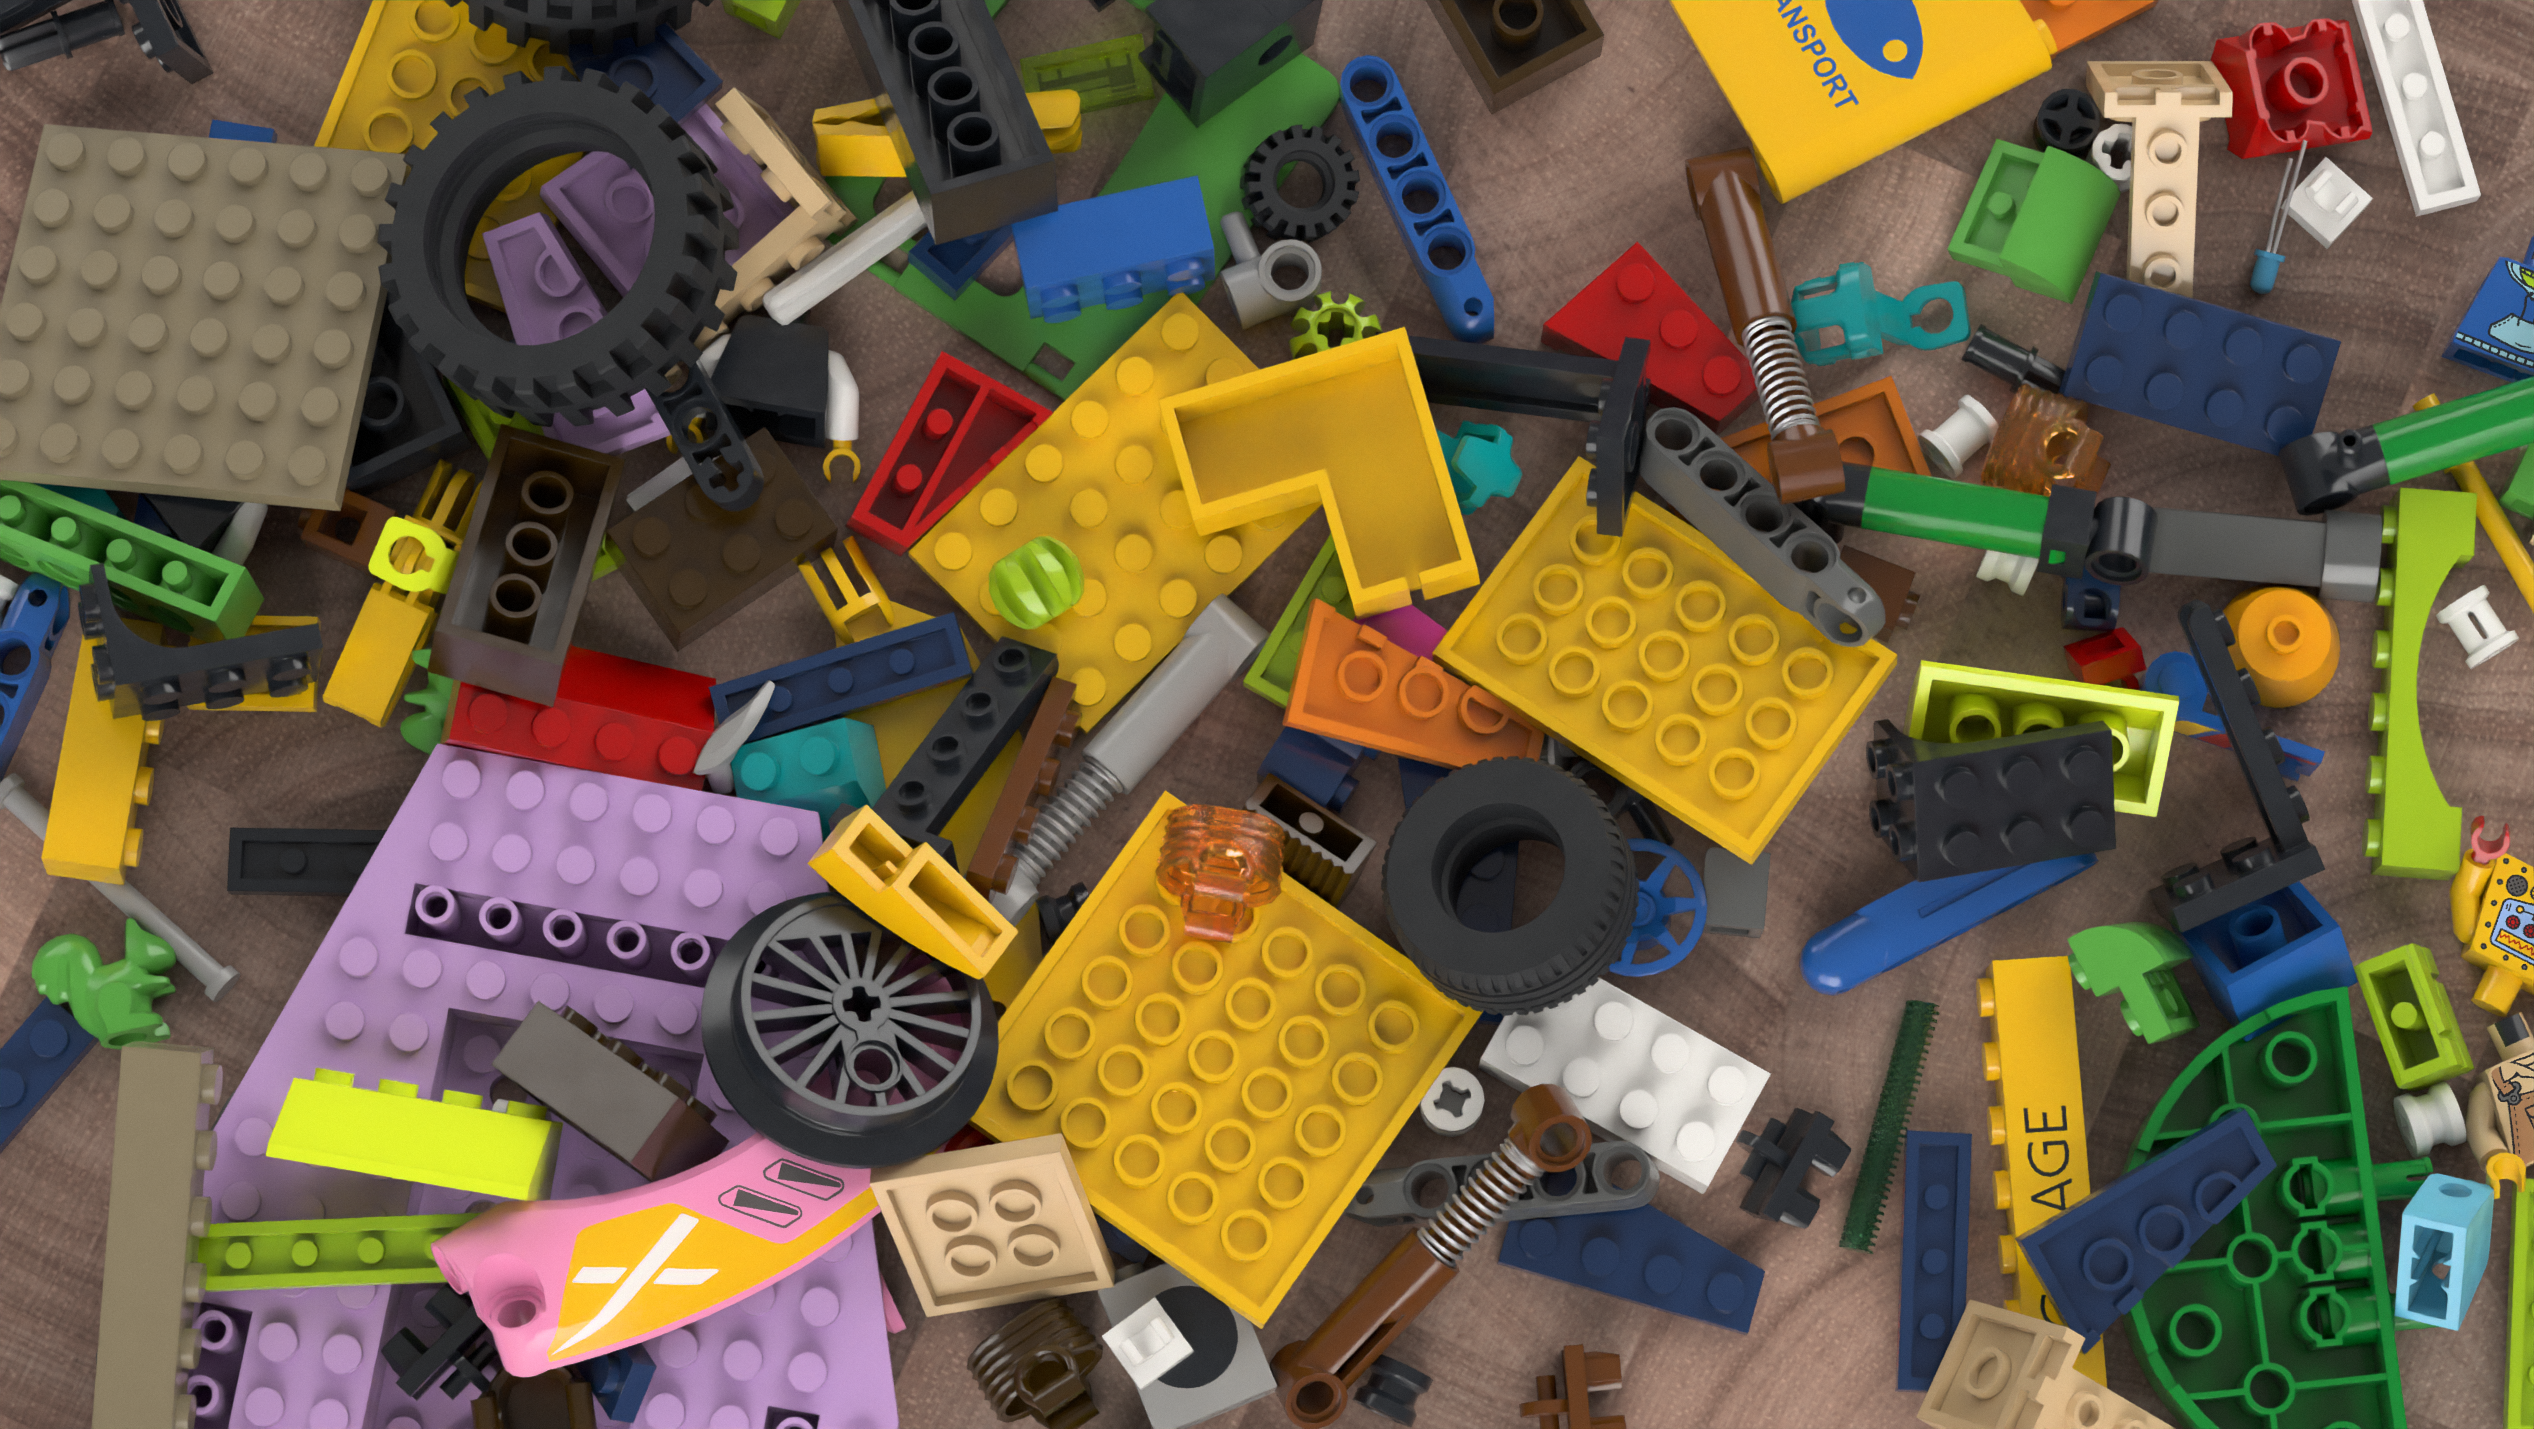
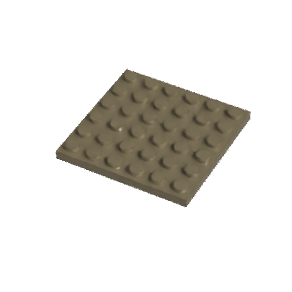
M44 124L0 307V480L341 511L388 292L381 285L378 267L383 264L392 263V255L377 243L379 224H393L396 210L385 201L391 182L404 186L412 170L402 160L406 154Z

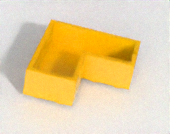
M1405 327L1158 400L1191 516L1199 537L1322 501L1357 620L1412 605L1411 591L1422 589L1424 599L1429 600L1480 584L1478 568Z

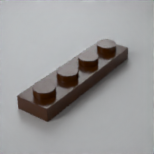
M1054 676L967 870L966 881L990 904L996 892L1007 895L1019 862V858L1012 855L1018 843L1026 846L1029 845L1040 815V809L1035 808L1034 805L1039 794L1050 797L1061 767V761L1055 759L1060 746L1071 749L1081 723L1082 713L1072 710L1077 684Z

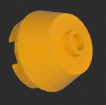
M2264 583L2239 593L2223 609V613L2231 626L2236 644L2227 647L2236 670L2245 667L2252 677L2261 703L2258 705L2273 708L2299 705L2319 694L2332 679L2340 658L2339 631L2330 611L2310 592L2290 584Z

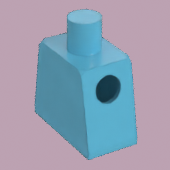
M2438 1173L2428 1176L2402 1214L2394 1316L2451 1330H2459L2489 1258L2495 1194L2492 1187L2473 1180H2464ZM2440 1263L2451 1266L2444 1280L2436 1277L2432 1271Z

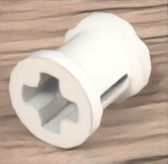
M2114 124L2107 130L2098 133L2085 160L2112 179L2121 193L2130 189L2132 126L2128 124ZM2112 149L2123 152L2122 162L2124 165L2122 169H2115L2110 166L2111 156L2109 154Z
M1964 395L1958 401L1959 409L1934 431L1925 429L1918 435L1919 443L1925 453L1940 470L1951 478H1957L1963 473L1962 464L1988 442L1996 444L2003 438V433L1996 420L1981 403L1970 395Z
M2485 585L2462 596L2436 615L2441 624L2448 623L2469 654L2465 662L2470 669L2496 656L2519 639L2515 630H2506L2486 600L2490 592ZM2469 615L2474 617L2487 639L2481 637L2468 617Z

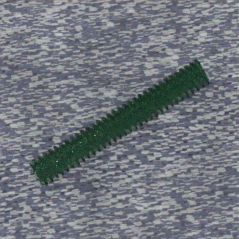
M1907 1000L1905 1003L1906 1009L1903 1010L1905 1013L1901 1017L1903 1021L1899 1025L1898 1036L1895 1040L1897 1044L1893 1047V1055L1890 1057L1892 1059L1888 1064L1890 1067H1888L1886 1072L1887 1078L1884 1079V1086H1882L1884 1090L1880 1094L1878 1109H1876L1877 1113L1873 1118L1874 1124L1871 1126L1872 1132L1869 1133L1870 1136L1869 1140H1867L1865 1155H1863V1163L1860 1165L1862 1167L1858 1172L1857 1186L1854 1187L1855 1190L1854 1194H1852L1850 1209H1848L1847 1216L1849 1217L1845 1219L1847 1221L1845 1222L1846 1225L1843 1226L1842 1240L1839 1241V1247L1846 1250L1873 1254V1251L1868 1249V1247H1875L1876 1244L1870 1241V1239H1877L1878 1237L1872 1232L1880 1230V1228L1875 1226V1223H1882L1877 1218V1215L1884 1216V1212L1880 1211L1879 1208H1886V1205L1881 1200H1888V1197L1883 1192H1890V1189L1885 1187V1185H1892L1893 1183L1887 1178L1895 1176L1894 1173L1890 1172V1169H1897V1166L1892 1164V1161H1899V1158L1895 1157L1894 1153L1901 1154V1150L1897 1149L1896 1146H1903V1143L1898 1138H1905V1135L1900 1133V1131H1907L1908 1128L1902 1124L1903 1122H1910L1904 1116L1912 1114L1907 1110V1107H1914V1104L1910 1103L1909 1099L1916 1100V1096H1913L1911 1092H1918V1089L1913 1087V1084L1920 1085V1081L1915 1079V1077H1922L1923 1075L1917 1069H1924V1065H1921L1919 1062L1927 1060L1922 1056V1053H1929L1924 1046H1931V1043L1926 1041V1038H1933V1035L1929 1034L1928 1030L1935 1031V1027L1931 1026L1930 1023H1937V1019H1934L1932 1015H1939V1012L1934 1010V1008L1940 1006L1934 1003L1919 1000Z

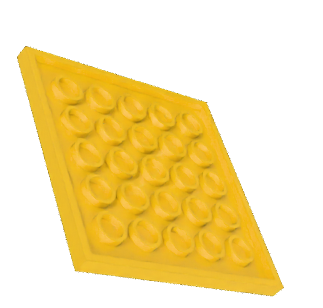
M1165 790L998 1021L999 1049L992 1083L982 1104L968 1124L996 1144L1062 1133L1093 1212L1262 1329L1478 1021L1483 1011L1473 1010L1470 1006L1465 1007L1459 1004L1457 1000L1446 997L1443 992L1437 990L1423 976L1410 959Z

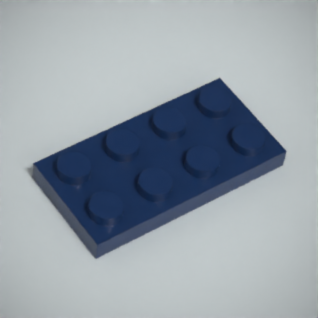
M2096 271L2059 393L2067 397L2279 456L2278 453L2287 444L2313 434L2341 341Z

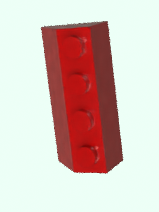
M571 646L553 707L453 680L440 744L702 791L705 774L697 775L693 772L696 760L703 746L714 732L715 707L709 687L716 685V678Z

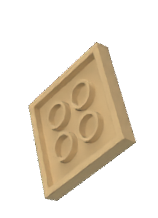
M1062 1133L926 1155L899 1165L871 1168L870 1186L926 1317L1114 1287L1115 1266Z

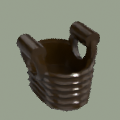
M1053 1297L1037 1303L983 1340L968 1357L967 1370L972 1372V1379L978 1381V1389L985 1393L984 1400L990 1402V1409L995 1410L997 1420L1009 1423L1031 1415L1037 1423L1048 1429H1078L1100 1414L1093 1403L1091 1385L1086 1376L1101 1360L1103 1345L1096 1342V1336L1089 1333V1327L1083 1326L1081 1317L1075 1316L1074 1308H1070L1065 1299Z
M503 1366L491 1380L488 1391L481 1393L478 1399L470 1401L474 1429H597L591 1382H585L583 1378L576 1377L568 1366L550 1369L531 1377L513 1376Z

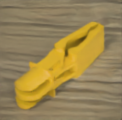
M1071 89L1025 93L1051 153H1070L1081 149L1083 137L1080 114L1081 101L1078 93ZM874 98L815 109L812 128L816 141V164L821 176L907 177Z
M440 458L413 516L405 515L404 519L434 530L442 537L445 544L454 547L456 551H461L483 480L477 485L454 532L471 496L475 474L465 469H460L450 481L442 497L451 477L452 463ZM438 503H439V506H438V508H437V510H436V512H435V514H434V516H433V518H432V520H431V517H432V515H433V513H434V511H435V509H436V507H437V505H438ZM411 536L402 537L397 540L390 555L393 567L403 574H412L420 569L430 572L435 560L426 555L425 547L421 541ZM387 581L383 585L377 582L374 583L325 689L323 701L364 718L369 723L380 728L385 727L417 665L412 659V651L425 649L437 626L440 615L434 612V608L441 593L432 589L420 592L406 591Z

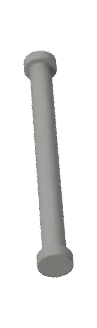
M16 773L8 775L0 782V810L6 807L44 841L50 812L23 789L25 781ZM88 880L129 918L135 919L142 930L161 937L168 942L176 954V960L206 986L204 994L213 1002L222 999L237 983L241 974L234 967L228 965L224 968L128 881L125 880L124 885Z

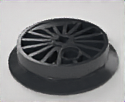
M821 892L799 896L774 905L753 917L732 936L718 955L709 973L701 1005V1034L707 1062L716 1083L735 1111L753 1129L782 1149L801 1158L840 1168L869 1169L899 1165L924 1156L953 1138L975 1115L988 1092L996 1069L999 1038L995 1008L984 979L978 980L922 951L933 962L890 984L917 949L914 945L904 941L873 981L872 976L879 944L882 942L902 941L904 939L874 920L839 892ZM865 944L860 969L858 970L853 945ZM834 947L836 960L834 959L828 948ZM792 951H802L811 965ZM762 960L794 983L754 973V970ZM944 977L952 988L951 992L912 995ZM751 997L793 1008L752 1012ZM960 1013L962 1027L925 1017ZM806 1029L768 1050L759 1034ZM922 1042L960 1051L957 1064L954 1065ZM821 1043L823 1044L822 1049L797 1081L780 1067V1065ZM905 1060L939 1084L926 1092ZM826 1066L828 1067L832 1086L831 1100L809 1090ZM856 1071H868L874 1074L881 1084H868L862 1081L857 1076ZM895 1088H897L905 1102L888 1105Z

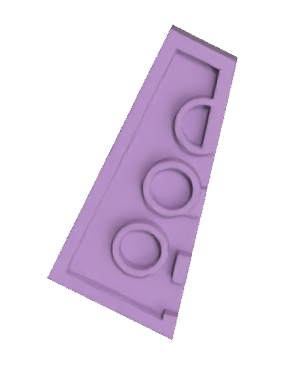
M538 212L482 233L517 345H539L568 338L587 329L608 314L548 215ZM646 389L631 396L635 410L616 417L606 407L593 410L594 424L575 427L560 413H555L552 427L542 426L546 437L613 456L671 435Z

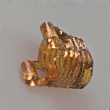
M2022 384L2014 394L1988 450L1980 477V485L2050 497L2052 484L2058 485L2054 479L2073 478L2076 481L2072 488L2096 491L2098 495L2111 467V463L2097 455L2104 436L2086 426L2088 418L2087 403L2084 400L2077 401L2071 396L2065 397L2060 393L2054 394L2050 390L2043 391L2041 387L2033 388L2030 384ZM2068 455L2064 465L2054 464L2062 456Z
M1204 804L1178 807L1167 817L1168 824L1164 827L1166 832L1162 838L1164 845L1159 849L1161 853L1157 859L1159 866L1155 870L1157 881L1172 894L1180 896V910L1185 923L1183 936L1232 943L1234 931L1243 920L1246 908H1255L1272 903L1282 892L1280 883L1283 881L1281 873L1284 871L1282 866L1284 861L1282 851L1285 849L1283 841L1286 838L1281 825L1269 817L1245 810ZM1196 896L1231 901L1232 912L1230 915L1196 910L1194 909L1193 902Z

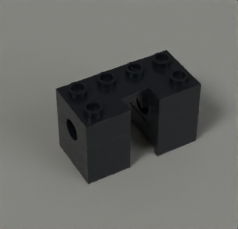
M1116 0L1088 1L1099 13ZM1156 0L1148 5L1145 13L1155 24L1152 45L1138 54V60L1195 127L1198 128L1314 44L1323 0Z

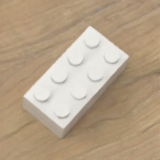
M1597 977L1599 981L1595 985H1589L1585 988L1586 992L1579 996L1576 993L1569 1002L1558 1003V1007L1552 1009L1545 1007L1542 1012L1535 1014L1533 1011L1527 1015H1518L1514 1012L1513 1015L1504 1016L1480 1059L1479 1069L1522 1093L1528 1088L1539 1084H1555L1563 1088L1575 1103L1590 1127L1591 1132L1609 1142L1625 1141L1639 1146L1655 1163L1658 1170L1701 1194H1704L1771 1075L1769 1072Z

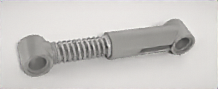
M1223 593L1218 595L1200 613L1183 636L1181 643L1082 750L1081 755L1085 762L1079 763L1080 771L1071 772L1072 779L1064 780L1065 788L1058 787L1056 789L1057 796L1049 797L1050 805H1041L1042 813L1039 815L1038 823L1029 845L1026 846L1018 843L1012 855L1019 858V862L1007 895L996 892L991 903L1014 927L1037 900L1040 893L1036 887L1040 883V878L1046 877L1044 869L1046 867L1049 869L1053 868L1051 862L1053 859L1061 860L1059 852L1061 850L1068 852L1066 844L1068 842L1076 843L1074 837L1076 833L1084 835L1082 826L1090 827L1091 822L1089 819L1091 817L1099 818L1097 810H1106L1104 802L1106 800L1109 802L1114 801V797L1111 795L1113 792L1128 795L1229 682L1235 681L1258 657L1271 634Z

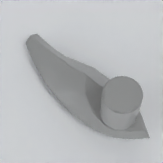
M770 680L765 682L747 704L720 724L708 738L696 760L693 773L697 775L706 774L711 789L716 794H726L735 788L730 763L758 724L775 688V684Z

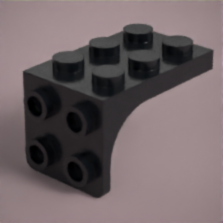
M103 563L90 565L89 583L79 585L81 602H78V611L85 641L96 639L98 645L92 646L94 663L91 664L96 698L98 702L109 700L113 719L141 714L144 721H158L178 715L181 712L180 707L205 702L208 709H223L242 703L245 700L244 695L269 691L271 697H288L306 691L308 689L307 683L317 682L323 652L318 623L190 647H163L138 637L121 621L111 600Z
M1889 719L1874 721V740L1868 741L1866 745V759L1872 778L1876 779L1877 800H1872L1869 805L1871 827L1876 838H1882L1889 846L1896 862H1902L1918 882L2116 849L2112 730L2103 720L1969 743L1922 741L1901 733Z

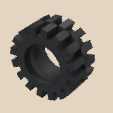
M1294 125L1284 131L1280 129L1258 145L1243 166L1246 170L1245 174L1240 178V189L1245 191V197L1241 199L1244 210L1250 208L1254 215L1250 221L1256 228L1261 225L1268 230L1266 236L1277 240L1279 237L1287 240L1308 241V243L1319 240L1343 223L1351 214L1350 209L1352 205L1357 202L1359 192L1355 191V184L1360 181L1359 170L1353 171L1351 162L1355 158L1350 149L1344 153L1339 147L1342 140L1333 134L1330 137L1323 135V128L1312 126L1310 129H1302V125ZM1293 161H1302L1312 165L1318 171L1322 179L1323 190L1319 201L1314 206L1295 208L1288 205L1280 197L1276 182L1278 173L1285 164Z

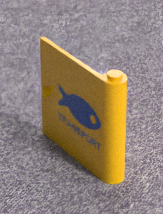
M1668 0L1752 141L1759 169L1771 192L1781 204L2051 70L2052 62L2050 55L2057 52L2055 40L2046 23L2041 18L2033 22L2020 0Z

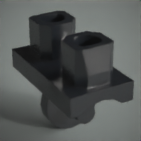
M1795 1108L1786 1125L1771 1117L1760 1136L1742 1130L1736 1143L1750 1153L1740 1174L1753 1183L1739 1208L1754 1218L1773 1222L1780 1221L1802 1229L1808 1228L1820 1207L1821 1200L1799 1186L1809 1166L1825 1176L1834 1177L1841 1170L1851 1152V1148L1837 1134L1830 1130L1835 1121L1819 1111L1809 1113L1800 1108Z
M446 1283L428 1301L424 1308L447 1331L428 1348L405 1326L381 1349L382 1354L392 1369L401 1377L396 1384L416 1401L452 1365L457 1369L439 1386L452 1400L470 1382L482 1393L487 1392L491 1381L481 1371L499 1354L484 1340L468 1358L464 1355L489 1328L477 1316L471 1297L466 1293L458 1294L449 1283Z

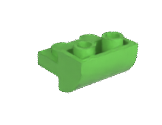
M1996 139L1947 250L1953 260L2010 277L2015 287L2072 304L2121 192L2114 181L2105 173L2067 152L2047 146L2045 153Z
M2126 922L2090 928L2067 939L2073 951L2068 956L2069 965L2079 984L2085 990L2092 988L2096 997L2122 992L2125 1000L2120 1002L2122 1014L2132 1032L2138 1037L2144 1035L2148 1044L2178 1038L2201 1026L2172 970L2173 967L2194 956L2188 946L2170 930L2149 922Z

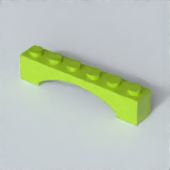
M2400 487L2391 498L2390 505H2382L2379 514L2382 520L2381 543L2388 544L2386 568L2379 567L2374 599L2375 605L2384 606L2383 630H2375L2371 663L2373 668H2381L2380 693L2373 692L2371 694L2368 712L2369 730L2378 731L2377 756L2369 755L2365 773V790L2368 794H2375L2374 819H2365L2362 834V854L2364 857H2372L2371 875L2448 881L2459 872L2462 807H2449L2429 766L2419 726L2417 671L2423 632L2438 590L2451 568H2463L2474 556L2477 493Z

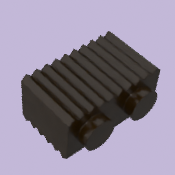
M1272 773L1266 776L1245 802L1230 833L1236 840L1336 909L1339 908L1357 884L1378 843Z

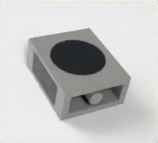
M1142 1262L1123 1267L1115 1271L1114 1287L1097 1291L1112 1328L1155 1297L1194 1351L1143 1390H1140L1135 1384L1153 1429H1187L1275 1393L1277 1384L1251 1321L1168 1263L1147 1271L1144 1270Z

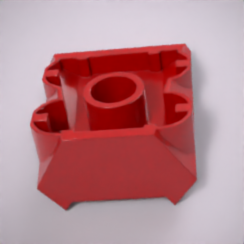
M2329 18L2313 19L2304 26L2286 29L2275 22L2259 23L2240 36L2216 40L2210 61L2214 63L2233 92L2232 117H2225L2230 140L2227 150L2239 158L2248 159L2298 151L2301 149L2303 140L2308 141L2306 149L2370 139L2373 130L2349 21L2344 19L2333 21Z

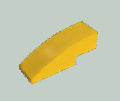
M867 804L843 818L807 863L839 893L874 920L908 943L978 980L987 975L1019 932L927 842L912 849Z

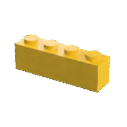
M120 618L128 629L143 640L163 647L176 648V646L167 645L168 641L162 624ZM82 634L41 859L47 875L124 885L127 866L138 867L143 846V829L134 827L138 805L149 806L154 784V768L145 766L149 744L159 745L161 742L165 719L144 721L141 714L113 719L109 700L98 702L91 674V664L94 663L92 646H98L97 640L85 641Z

